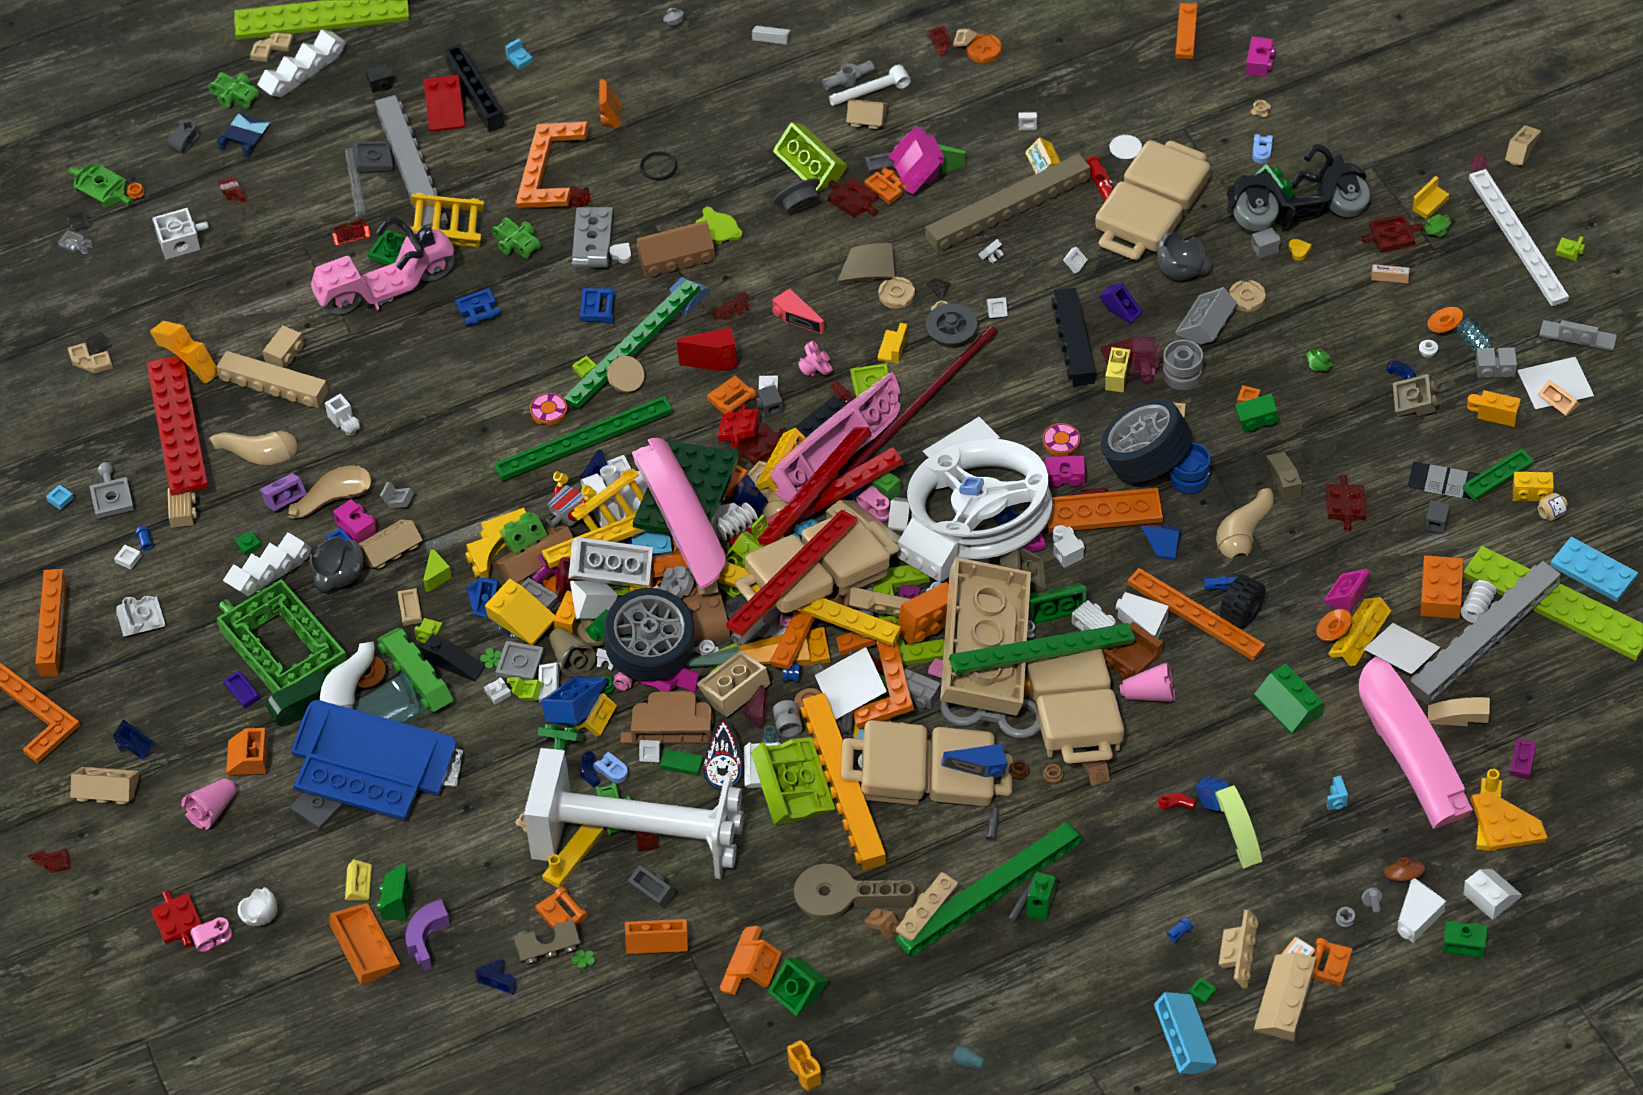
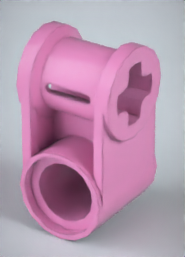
M870 486L856 497L857 503L879 521L889 519V499L874 486Z
M219 917L194 927L191 930V936L197 950L204 952L228 942L232 938V931L229 928L227 919Z

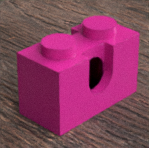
M1252 37L1246 63V74L1267 77L1268 70H1272L1273 60L1271 57L1275 56L1276 47H1273V39Z
M1084 456L1046 457L1048 487H1059L1062 484H1070L1071 486L1085 485Z
M352 499L333 511L335 523L342 527L357 543L376 533L375 519L371 515L364 514L363 507L360 504H356Z

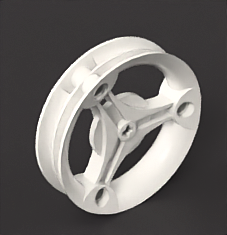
M975 439L946 447L930 456L917 468L910 479L907 490L912 518H917L930 529L943 533L957 541V557L963 559L996 557L1024 546L1043 530L1052 512V496L1048 487V473L1043 461L1029 448L1008 440ZM1003 467L1015 470L1026 476V480L1001 482L990 477H976L983 478L984 485L978 496L960 494L959 492L961 483L958 480L962 482L965 476L975 477L964 471L972 468ZM949 486L953 489L951 503L956 516L953 521L936 523L926 512V500L933 489ZM1024 502L1031 503L1022 514L1003 525L991 529L973 531L981 521L999 514L1008 506Z

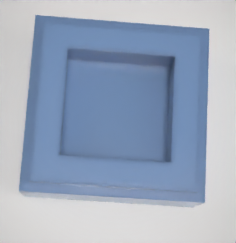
M965 476L959 487L960 494L978 496L984 485L983 478Z

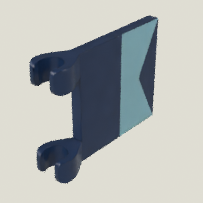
M238 114L225 133L218 137L217 143H220L218 148L224 150L229 140L244 144L242 146V150H244L243 156L250 157L254 147L269 128L270 122Z

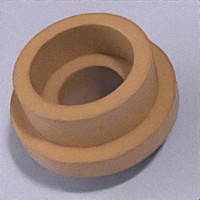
M1050 764L1044 769L1043 777L1048 783H1058L1063 778V771L1058 765Z

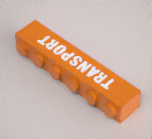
M63 569L44 570L36 652V667L40 677L59 676L67 587Z

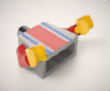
M556 471L553 479L558 484L555 486L552 500L548 503L551 515L546 518V521L551 527L556 526L559 522L571 526L579 521L571 514L575 507L593 498L596 495V491L589 485H584L581 492L568 485L563 487V484L568 481V476Z

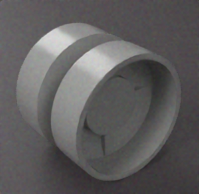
M1176 340L1165 348L1163 379L1167 385L1177 390H1188L1200 383L1203 365V352L1200 346L1190 340Z

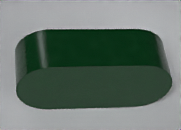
M326 672L314 673L271 695L267 700L266 708L276 724L288 726L303 719L308 705L315 700H320L321 688L328 674Z

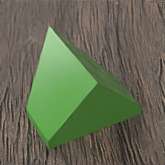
M938 144L944 155L943 164L939 168L942 174L965 166L966 151Z

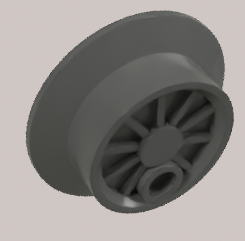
M810 178L794 182L777 194L773 201L778 205L783 204L788 214L802 211L819 200L820 197L816 188L819 186L820 180L818 178Z
M949 303L934 308L926 318L928 334L939 345L946 348H957L964 345L977 329L975 314L968 307L961 304Z

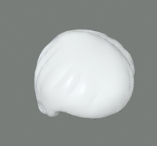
M265 887L263 889H255L250 897L243 899L238 905L239 917L250 926L266 925L277 914L275 896Z

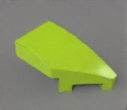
M519 677L507 678V682L512 687V693L518 696L519 699L538 701L543 684L541 681L523 680Z

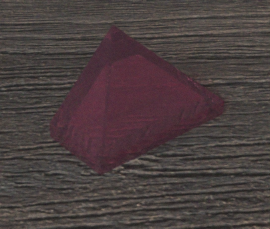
M760 685L741 713L759 729H763L765 688L764 685Z

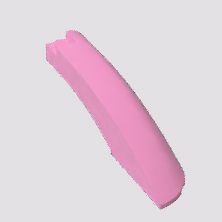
M893 372L884 376L844 406L774 466L775 469L770 473V476L778 486L775 493L782 500L790 502L853 428L869 427L872 432L866 439V442L857 449L858 451L869 441L877 437L896 418L901 405L898 402V395L901 393Z
M661 438L648 439V446L632 452L635 464L652 493L676 546L700 590L715 582L720 577L719 573L721 570L725 569L726 556L669 444Z
M1376 656L1364 667L1359 679L1358 689L1361 701L1378 735L1385 741L1407 776L1433 829L1469 817L1472 808L1464 794L1465 788L1433 727L1389 662Z

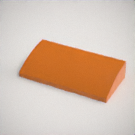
M368 903L330 913L329 925L360 984L380 978L400 966Z

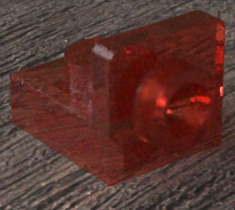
M573 185L570 188L572 194L569 205L576 208L583 207L589 203L591 198L588 187L581 190Z

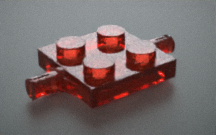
M851 177L843 184H838L833 179L829 181L828 186L834 189L828 195V201L853 218L866 211L873 216L878 214V210L872 207V204L879 199L878 193L854 177Z
M1404 214L1369 221V228L1372 234L1362 235L1361 238L1363 243L1374 241L1380 253L1410 247L1416 244L1413 232L1423 230V224L1411 225Z
M765 422L758 425L755 437H748L739 441V446L737 447L740 454L739 459L744 458L754 466L758 461L771 457L780 440L779 438L782 437L783 433L787 432V429L783 427L775 432Z
M1340 475V484H1326L1327 519L1343 521L1344 530L1347 531L1348 527V531L1352 530L1351 521L1366 520L1364 485H1349L1347 475H1344V478L1343 475Z

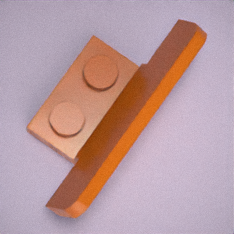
M749 926L743 930L720 985V990L724 994L735 995L741 979L747 977L763 988L769 986L782 952L765 940H758L762 931L759 926Z

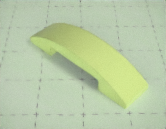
M1233 785L1215 792L1220 808L1225 812L1238 848L1236 851L1242 868L1244 869L1262 862L1254 828L1236 787Z

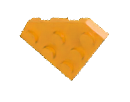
M1492 792L1471 796L1470 800L1489 851L1546 842L1547 835L1541 820Z

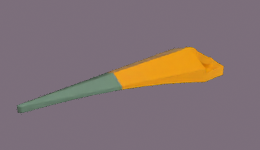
M824 627L808 631L792 665L800 663L801 666H815L831 662ZM783 634L691 658L685 667L722 665L740 650L760 664H771L770 660Z

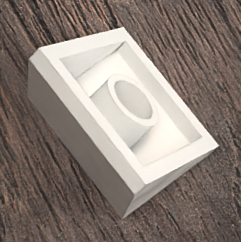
M593 581L570 582L576 619H596L606 609L609 610L616 601L618 594L606 583Z

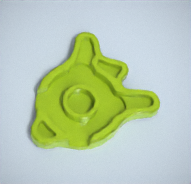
M705 207L703 209V217L696 221V223L707 220L713 244L722 245L723 241H738L742 238V231L738 228L734 218L727 214L717 213L711 207Z

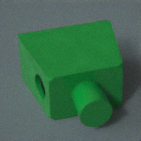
M1040 872L1035 873L1028 894L1027 917L1047 921L1057 891L1055 876ZM1037 900L1042 902L1041 906L1037 905Z

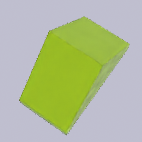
M430 550L423 579L426 592H430L451 579L449 565L435 550Z

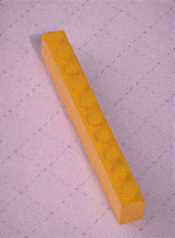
M821 693L803 698V707H800L802 718H806L808 722L806 723L808 734H812L814 738L813 742L816 750L819 752L820 764L825 768L824 776L826 782L831 784L830 793L832 799L836 798L837 800L836 809L838 815L842 814L843 829L848 831L850 835L848 836V842L850 847L855 849L854 858L856 864H860L863 871L885 865V851L859 782L844 780L841 777L843 740L826 694Z

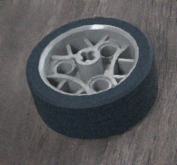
M1162 399L1147 400L1119 414L1106 428L1101 438L1100 447L1106 460L1120 479L1127 482H1143L1166 473L1182 460L1192 443V432L1178 407L1173 402Z
M658 588L636 589L617 599L608 610L604 624V646L611 664L620 673L639 681L653 682L664 680L678 673L690 660L694 650V620L688 606L678 596ZM630 633L632 635V638H619V635ZM663 649H666V650H667V651H665V652H663V653H661V654L659 653V651H661V650H663Z

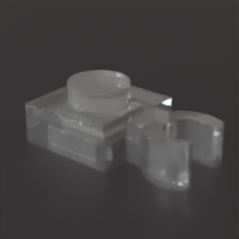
M69 230L65 232L58 242L59 247L74 253L79 249L82 254H88L86 247H93L91 240L84 239L83 235Z

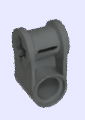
M191 119L184 120L170 134L167 140L168 147L183 154L186 153L199 138L195 121Z

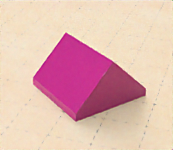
M1363 569L1341 574L1323 602L1336 609H1345L1351 613L1368 588L1369 570Z

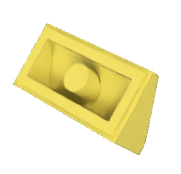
M353 859L348 865L345 900H369L372 864Z

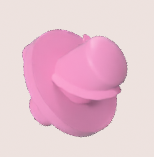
M812 340L807 343L805 351L808 356L800 358L798 363L802 373L806 376H814L817 370L823 375L831 373L833 369L828 363L830 360L828 354L825 351L821 352L815 341Z

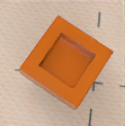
M1242 385L1237 403L1259 397L1261 390Z

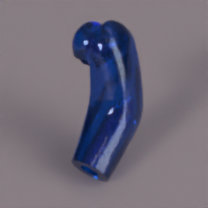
M1396 360L1388 362L1386 370L1389 374L1397 373L1405 380L1417 377L1411 366Z
M587 751L581 758L580 775L595 788L600 784V779L593 770L595 755L593 752Z

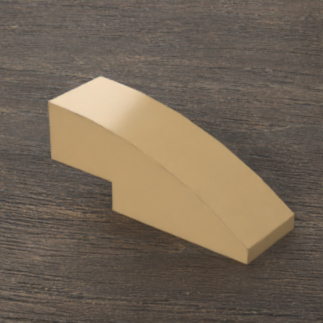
M1460 698L1428 705V721L1430 724L1468 726V722L1488 723L1490 698Z

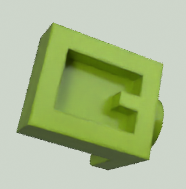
M1580 236L1578 242L1561 238L1555 255L1577 261L1579 254L1583 255L1585 250V244H1583L1584 237Z
M424 618L420 627L416 626L414 629L416 640L425 644L431 634L439 636L443 628L442 623Z

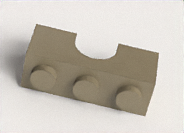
M574 920L554 925L555 939L550 944L538 942L534 931L514 937L520 963L525 961L526 964L537 962V958L545 956L547 959L557 956L558 951L565 950V953L577 950L576 946L580 945Z

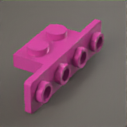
M683 668L675 675L664 680L639 682L646 686L656 687L660 691L670 692L676 686L694 692L697 689L699 673Z

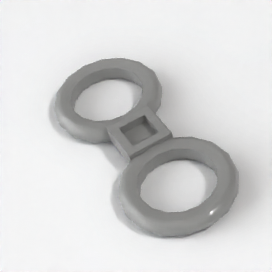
M1023 699L1021 708L1031 710L1036 716V721L1034 725L1027 729L1011 727L1006 721V713L978 708L977 712L972 716L958 717L950 712L948 708L949 702L941 701L940 704L943 717L949 723L957 726H969L976 724L980 720L998 723L1004 733L1014 738L1031 737L1041 730L1036 713V703L1028 699Z

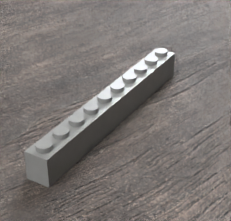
M396 95L376 100L377 114L410 199L411 194L416 193L438 196L436 189L431 187L433 186L431 176L426 174L428 170L426 163H422V153L420 150L417 151L418 144L416 138L412 139L413 131L411 126H407L409 124L406 113H402L404 109L401 101H397ZM423 206L421 227L429 224L432 228L434 207ZM441 212L439 228L446 230L445 224L448 223L446 214Z
M1544 561L1534 565L1528 575L1521 577L1512 589H1508L1499 601H1495L1486 613L1480 614L1473 625H1468L1460 637H1455L1448 648L1442 649L1438 653L1437 658L1429 661L1419 674L1416 673L1411 678L1410 692L1429 705L1559 586L1561 574Z

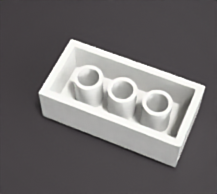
M577 537L572 540L569 578L645 588L649 586L653 547Z

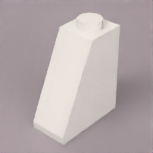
M1125 592L1122 599H1118L1116 610H1118V619L1123 623H1129L1130 625L1134 622L1158 639L1168 619L1169 606Z
M1412 879L1401 911L1397 931L1403 938L1409 939L1414 943L1445 912L1446 901L1417 879Z

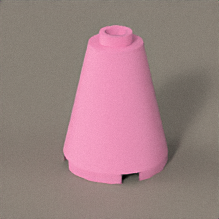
M1163 663L1124 679L1123 684L1120 685L1121 696H1125L1126 700L1175 701V688H1173L1172 684L1173 676L1170 665Z
M221 779L186 795L181 803L182 809L185 807L187 810L186 817L196 827L200 829L206 827V829H209L236 794V786L231 780Z

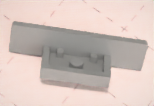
M1544 320L1539 334L1541 337L1610 351L1614 350L1617 337L1615 334L1598 331V327L1561 320V323Z

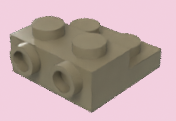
M1429 374L1393 383L1395 413L1398 417L1414 412L1418 416L1436 412L1439 400L1437 395H1434V392L1438 391L1436 381L1432 380Z

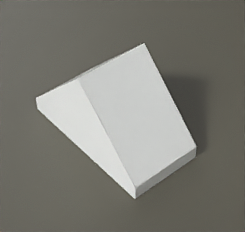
M894 497L891 500L888 528L891 530L905 531L911 516L908 499Z

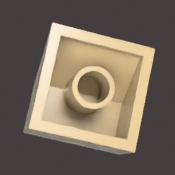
M850 100L848 101L846 122L851 123V126L861 127V124H868V128L879 129V126L884 125L888 103Z

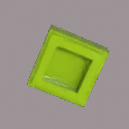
M585 356L573 364L572 369L580 377L584 378L597 365Z

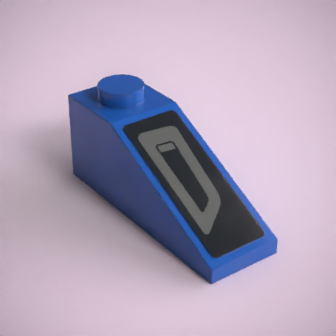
M1002 744L946 751L943 753L941 761L943 767L982 777L1005 775L1008 764Z

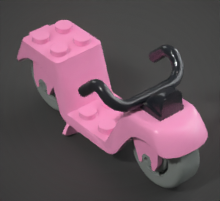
M389 217L380 225L376 233L382 236L391 224H395L407 234L396 263L361 275L350 257L344 256L315 268L311 281L312 291L320 306L326 312L333 315H341L352 311L361 302L362 297L369 304H373L376 310H379L378 302L414 289L420 279L434 281L445 276L454 264V248L452 243L443 232L432 229L429 224L414 233L411 227L397 217Z

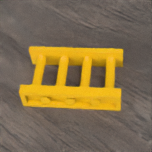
M424 193L411 194V205H416L414 226L411 227L414 233L422 228L423 206L434 207L432 229L443 232L449 238L452 245L480 247L481 234L476 233L477 211L483 212L484 201L476 198L469 200L430 196ZM441 208L452 209L450 230H441L439 228ZM459 209L470 211L468 232L458 231Z
M633 468L624 471L619 479L586 503L576 506L571 513L576 520L582 518L589 529L593 531L598 529L588 513L598 507L609 524L616 522L604 503L612 495L625 512V517L636 514L637 510L632 511L619 490L628 484L641 502L644 493L634 480L640 475Z

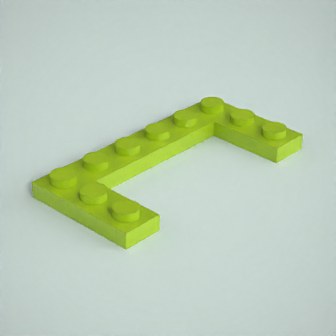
M911 565L888 568L885 577L872 582L874 584L873 591L894 596L893 588L901 587L902 584L930 582V577ZM878 613L879 619L884 621L891 619L893 624H898L899 617ZM899 634L897 641L903 666L932 662L935 658L943 660L944 639L905 645L904 638Z

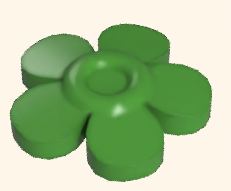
M488 648L485 654L481 655L480 661L485 663V668L492 669L493 664L495 667L498 666L502 653L500 651L494 653L492 648Z
M578 950L576 956L571 959L572 963L578 964V968L581 969L586 968V964L591 966L595 963L592 951L584 953L583 950Z

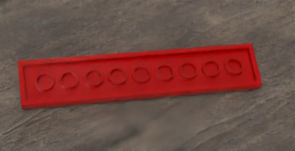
M178 356L147 362L170 494L172 496L208 488L185 362Z

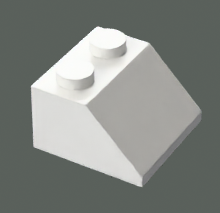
M1493 869L1478 870L1465 881L1463 894L1492 920L1522 897V894Z

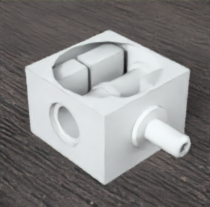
M188 208L153 217L156 234L165 260L200 250L197 231L208 229V223L194 224Z

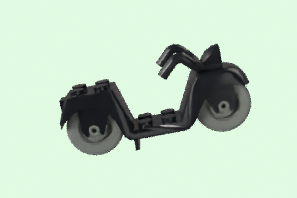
M1315 144L1310 147L1304 159L1310 162L1317 151L1321 152L1325 156L1326 161L1319 174L1300 171L1295 175L1291 184L1293 185L1292 188H1296L1302 178L1315 182L1320 181L1317 196L1295 197L1289 200L1270 173H1258L1253 176L1242 175L1236 179L1234 185L1230 186L1227 191V211L1229 214L1233 209L1237 222L1248 230L1263 231L1275 222L1281 224L1283 232L1288 229L1291 222L1319 218L1325 210L1326 203L1339 216H1357L1366 208L1370 200V190L1365 182L1366 173L1361 168L1352 163H1344L1342 155L1333 157L1332 153L1325 146Z

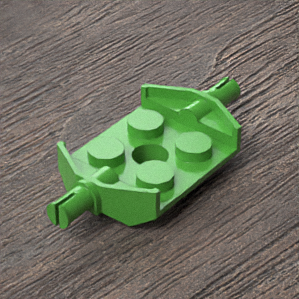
M89 164L80 170L74 166L70 167L69 173L76 176L74 179L75 192H78L77 189L102 202L104 208L119 202H124L129 206L133 203V199L126 196L128 183L123 177L99 164Z

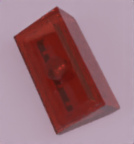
M365 219L330 228L335 245L370 236Z

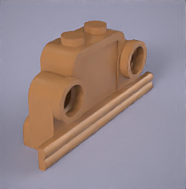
M689 691L653 692L648 697V704L638 703L633 707L631 732H621L620 743L639 744L640 740L660 741V744L708 743L713 725L711 707L704 702L696 703L695 694Z

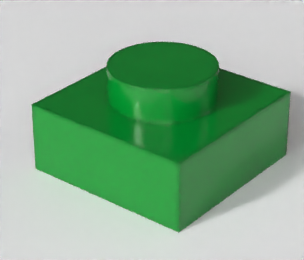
M251 530L234 539L235 544L245 556L261 547L260 541Z

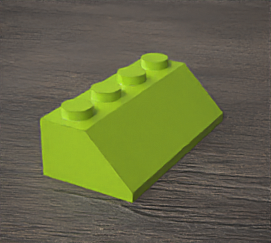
M794 122L790 123L773 150L803 180L818 178L820 180V184L816 188L818 193L837 182L848 167L805 125Z

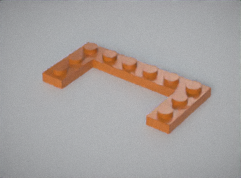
M588 122L537 124L516 200L517 208L569 205L572 194L570 188L540 189L552 141L586 139L589 129Z
M891 619L885 620L893 624ZM856 632L836 637L841 656L849 654V651L852 649L861 650L877 644L890 695L888 698L853 710L858 729L865 727V723L869 720L883 721L914 710L897 640L894 646Z
M0 663V689L49 725L23 748L24 754L38 764L80 726V723Z

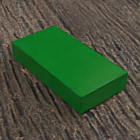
M665 749L660 762V769L699 776L703 756Z

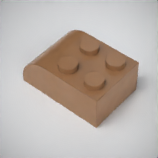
M697 583L693 584L689 595H684L681 600L688 606L693 616L694 646L699 645L703 640L714 642L730 638V631L726 628L728 620L719 586L718 592L699 595Z

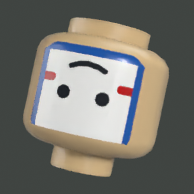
M1552 493L1540 500L1538 512L1543 519L1553 521L1566 514L1567 500L1557 493Z

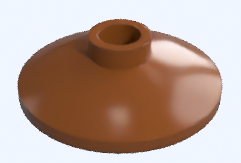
M374 655L371 665L359 679L357 687L369 688L382 681L386 668L384 662L379 657Z
M1400 858L1397 862L1387 866L1384 874L1391 880H1411L1425 872V865L1419 861Z

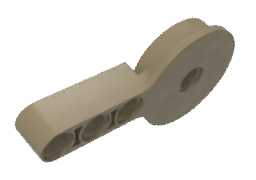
M819 864L806 869L798 877L794 886V896L798 906L809 917L823 921L840 917L848 910L852 902H854V906L857 908L907 907L913 905L916 901L915 887L911 881H856L845 869L833 864Z

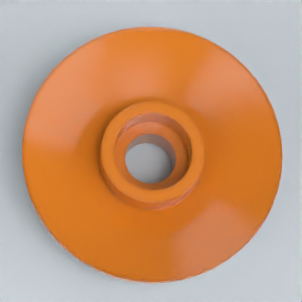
M1457 307L1443 308L1429 318L1427 325L1432 332H1447L1457 327L1462 322L1464 315L1462 310Z
M1345 609L1329 612L1318 623L1316 629L1317 636L1323 641L1338 639L1349 629L1352 623L1351 614Z

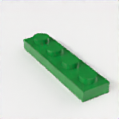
M1521 448L1463 484V490L1476 501L1512 479L1514 472H1523L1533 466L1534 460Z

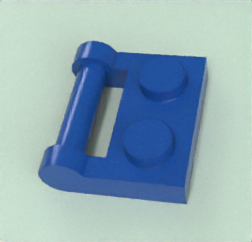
M583 288L580 321L612 323L613 299H615L616 291L604 288ZM601 297L606 298L605 312H600Z

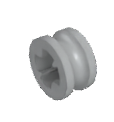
M1342 907L1337 911L1336 922L1338 925L1349 927L1354 923L1355 912L1351 908ZM1343 914H1347L1348 920H1344Z

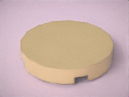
M893 277L891 280L883 281L878 291L879 299L883 305L889 308H904L914 300L915 288L910 280L903 277Z
M1239 281L1233 284L1229 291V294L1237 302L1234 308L1239 311H1256L1265 303V290L1255 281Z
M621 356L613 360L609 365L607 377L609 383L618 392L630 393L638 389L643 383L644 370L639 361L633 357Z

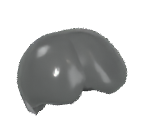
M1173 232L1163 235L1157 247V262L1165 275L1172 279L1185 280L1196 275H1206L1211 271L1212 261L1206 254L1205 247L1198 239L1192 237L1190 240H1183L1180 237L1182 234Z
M331 537L317 546L314 556L310 555V568L314 574V585L321 592H328L333 588H341L353 583L360 575L363 566V552L355 540L345 541L339 537Z

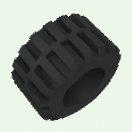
M1245 574L1239 575L1228 587L1222 599L1220 617L1240 628L1246 627L1256 617L1263 604L1266 591L1265 585Z

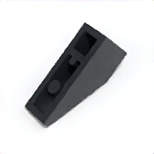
M431 634L422 647L424 661L427 660L429 664L476 682L485 668L482 663L452 642L434 634Z

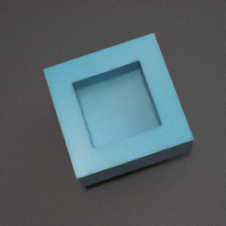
M58 485L46 496L47 501L60 510L74 499L73 494L61 485Z

